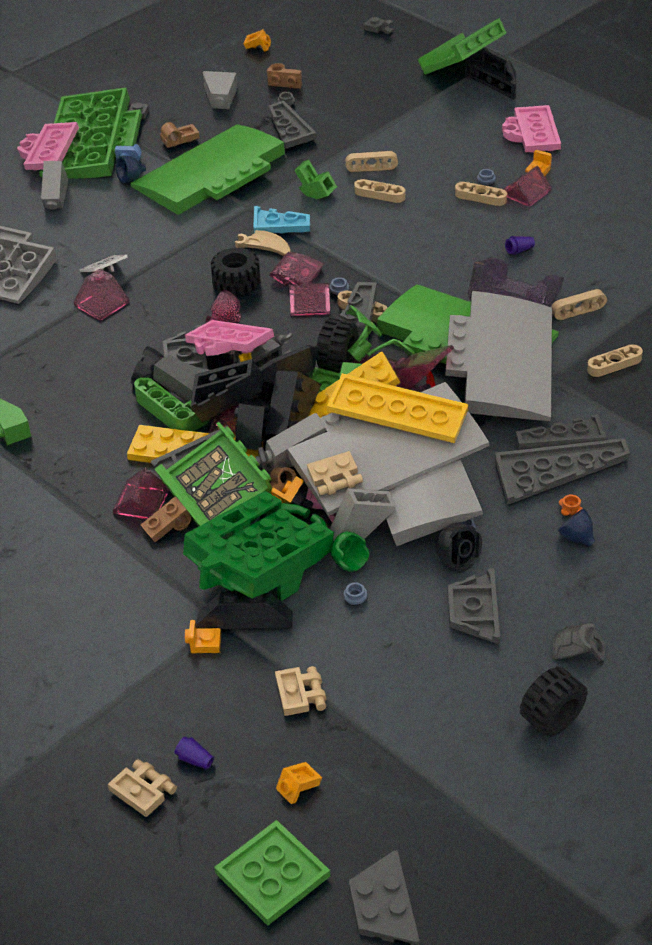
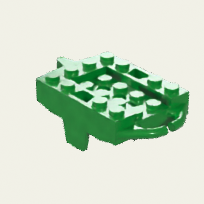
M264 491L186 533L183 554L198 566L200 571V589L206 590L221 585L253 599L277 587L278 599L283 601L299 590L304 570L331 552L334 531L330 530L324 519L317 514L312 515L311 522L313 524L308 525L290 513L307 518L310 514L309 509L300 505L282 503V500ZM262 514H266V515H267V516L264 517L263 519H261V520L255 522L254 524L250 525L253 521H255V520H256L258 517H260Z

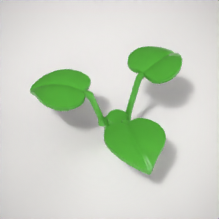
M352 305L349 306L346 314L358 318L359 322L364 323L366 326L359 339L347 351L354 359L360 362L366 355L370 357L373 353L386 346L395 344L415 362L417 370L420 368V361L415 352L400 340L392 339L370 350L369 348L372 345L366 338L371 331L379 337L382 334L376 325L368 320L361 311Z

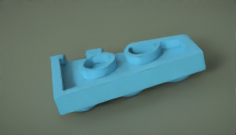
M254 206V233L255 230L281 234L288 232H310V214L291 211L284 214L278 213L277 209L270 208L269 211L261 210L259 206Z

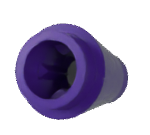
M510 236L505 241V249L507 253L512 255L519 254L535 246L532 236Z
M184 736L175 748L174 753L178 756L179 760L208 770L214 761V756L193 737L188 738Z

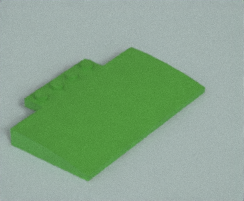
M127 88L61 97L54 123L77 122L79 127L62 161L68 179L112 176L116 159V146H134L136 144L142 113L140 109L127 111L130 101ZM43 169L39 171L40 177H43Z
M237 124L131 182V187L179 215L209 197L219 200L271 170L270 162L285 154L284 142L262 131Z
M416 284L377 319V328L383 334L403 340V343L410 347L415 354L446 364L450 315L470 317L471 302ZM552 329L553 343L559 336V331Z

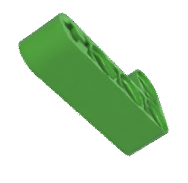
M138 378L135 380L134 387L137 402L169 428L195 431L210 421L208 419L202 423L190 407L191 400L183 404L151 378Z

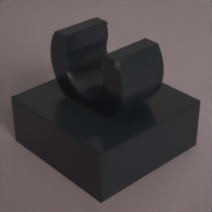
M301 487L290 503L300 505L309 510L313 506L312 501L304 499L308 491Z

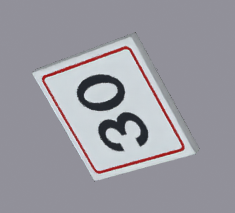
M112 255L80 269V272L99 271L101 276H105L106 273L103 268L108 267L109 272H114L112 264L128 258V256Z

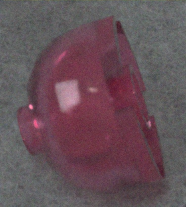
M223 289V292L219 293L211 307L212 316L207 315L205 323L216 320L238 324L242 318L239 299L233 293Z

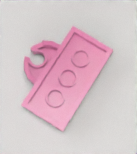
M549 105L514 108L515 117H507L502 125L504 138L513 142H523L525 152L561 150V141Z
M77 122L44 124L40 134H26V138L17 147L20 157L26 159L24 162L25 170L37 171L43 169L44 161H63L79 129Z
M211 320L187 333L185 338L187 343L195 344L198 354L201 355L206 352V356H211L233 350L241 351V353H250L254 348L266 344L269 339L273 338L274 332L270 328Z

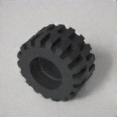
M233 247L219 251L217 255L212 257L210 262L212 283L214 288L220 293L223 292L226 295L231 294L234 296L238 294L243 295L244 293L252 292L251 290H255L257 285L260 284L259 258L255 252L241 247Z
M334 318L326 320L317 341V348L319 349L317 365L319 368L340 373L343 362L353 363L354 358L347 351L358 340V328L355 323Z
M553 667L541 674L530 685L520 704V714L544 736H554L567 728L579 715L587 699V687L563 667Z

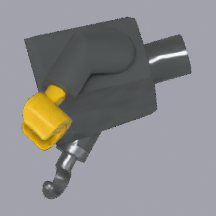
M290 332L286 335L271 338L266 344L259 345L250 353H241V351L235 350L233 355L234 364L253 359L258 368L263 366L270 360L282 355L281 346L287 343V340L293 336V333Z

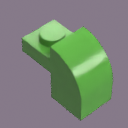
M309 159L303 161L294 170L302 183L299 189L308 197L321 199L327 197L337 188L329 172L318 175Z

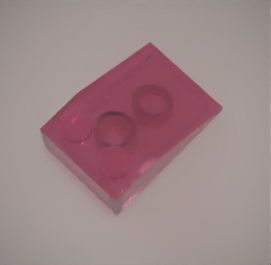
M452 345L412 354L407 359L404 357L399 359L395 364L391 365L401 382L396 386L408 390L415 387L454 347Z

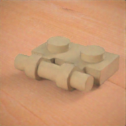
M350 451L307 464V470L314 486H319L317 487L319 496L327 493L332 495L337 490L346 487L349 489L354 488L356 484L363 482L362 475L357 474L358 468Z
M299 667L275 671L284 716L308 712V703H314L319 711L326 708L325 701L327 697L325 691L321 688L322 678L320 673L317 672L316 667H309L306 674H301ZM304 686H310L312 690L305 691Z
M137 759L132 766L136 771L133 773L128 768H125L108 783V788L113 794L147 817L165 800L162 792L166 791L172 795L176 791L177 786L171 782V778L167 775L156 772L154 766ZM146 779H149V780L152 781V783L149 784V783L146 782L145 780H146Z

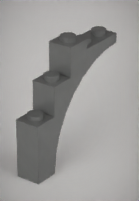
M168 354L154 364L153 380L188 402L192 398L195 374L209 370L184 363ZM256 394V395H254V396H252V397L246 399L245 401H247V400H249V399H252V398H254V397H257V398H265V399H271V398H270V397L261 396V395H257V394Z

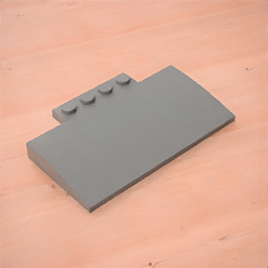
M0 226V300L20 304L40 283L57 260L55 249L31 243L33 236L30 232Z
M472 291L470 317L450 315L445 376L466 378L465 403L468 404V412L471 414L550 421L552 307L515 297Z
M446 382L421 392L461 402ZM469 412L466 414L455 443L330 413L320 418L326 427L325 433L288 448L290 462L326 514L330 516L338 512L348 488L337 490L332 495L327 493L319 496L317 491L319 486H314L307 470V464L350 451L358 468L357 474H361L363 478L362 483L356 484L354 488L350 489L387 491L489 446V441Z
M461 459L387 490L390 492L396 505L395 510L386 518L396 546L442 530L454 523H461L483 514Z

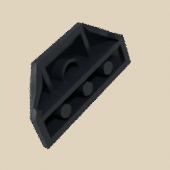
M485 47L465 59L464 75L513 100L516 99V70L509 59Z
M303 346L274 358L261 366L259 369L264 375L262 392L257 395L272 398L277 371L300 372L312 379L319 351L317 346Z
M228 590L217 594L198 612L196 629L292 628L293 611L270 591L252 599L235 590Z

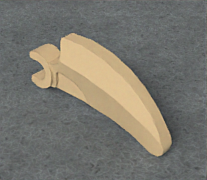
M255 230L252 236L238 234V241H235L236 248H258L278 253L284 257L291 255L287 242L271 232Z

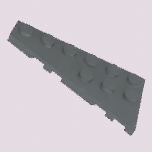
M625 438L497 452L495 453V462L507 505L626 461L630 457V452Z

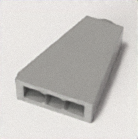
M203 71L204 89L212 108L229 109L237 90L236 73Z
M44 161L41 192L43 206L45 209L50 210L63 208L68 186V177L62 161Z
M315 413L267 440L264 454L266 463H269L272 469L292 467L288 448L325 433L326 427L318 414Z
M348 488L330 527V530L334 531L333 539L335 540L340 533L345 531L354 532L365 539L395 510L396 505L390 492Z

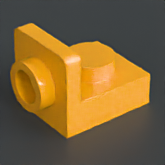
M263 29L247 35L243 45L246 49L256 48L261 45L265 52L268 51L271 40Z
M535 150L533 161L525 169V176L542 180L551 170L552 155Z
M296 476L293 482L288 480L281 492L273 488L270 493L282 500V503L290 504L304 480Z
M190 620L189 629H185V643L190 644L191 653H220L221 629H196L195 620Z
M307 762L283 768L276 789L290 804L297 802L300 791L319 786L322 777Z

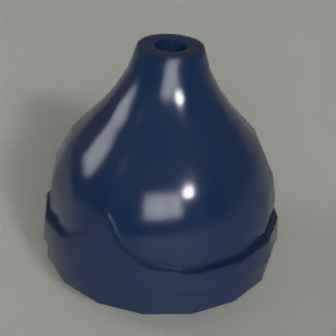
M121 156L117 159L116 173L121 183L133 182L146 171V165L133 157Z
M584 508L574 514L557 530L561 536L570 542L581 543L588 547L595 542L593 522Z

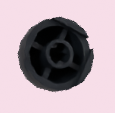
M150 346L144 349L142 355L145 357L138 360L131 377V384L134 385L135 380L138 378H151L153 380L154 364L164 358L159 351Z
M459 523L445 527L440 532L436 543V552L441 562L457 571H465L474 565L471 562L475 557L479 558L482 549V537L479 532H476V528Z

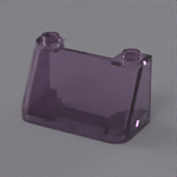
M490 257L474 263L468 297L471 300L472 291L515 297L550 306L562 288L564 277L549 275L535 286L506 277L508 272L507 264L501 259Z

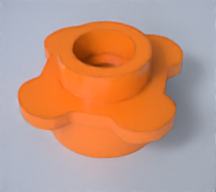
M566 495L563 499L559 500V505L562 507L561 513L565 516L574 515L583 509L580 506L581 499L576 495Z

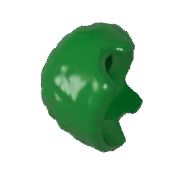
M350 531L340 533L335 538L330 550L335 563L348 572L361 569L368 561L370 553L365 545V539Z

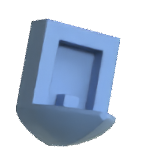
M138 144L134 146H116V161L121 156H130L140 161L142 151Z

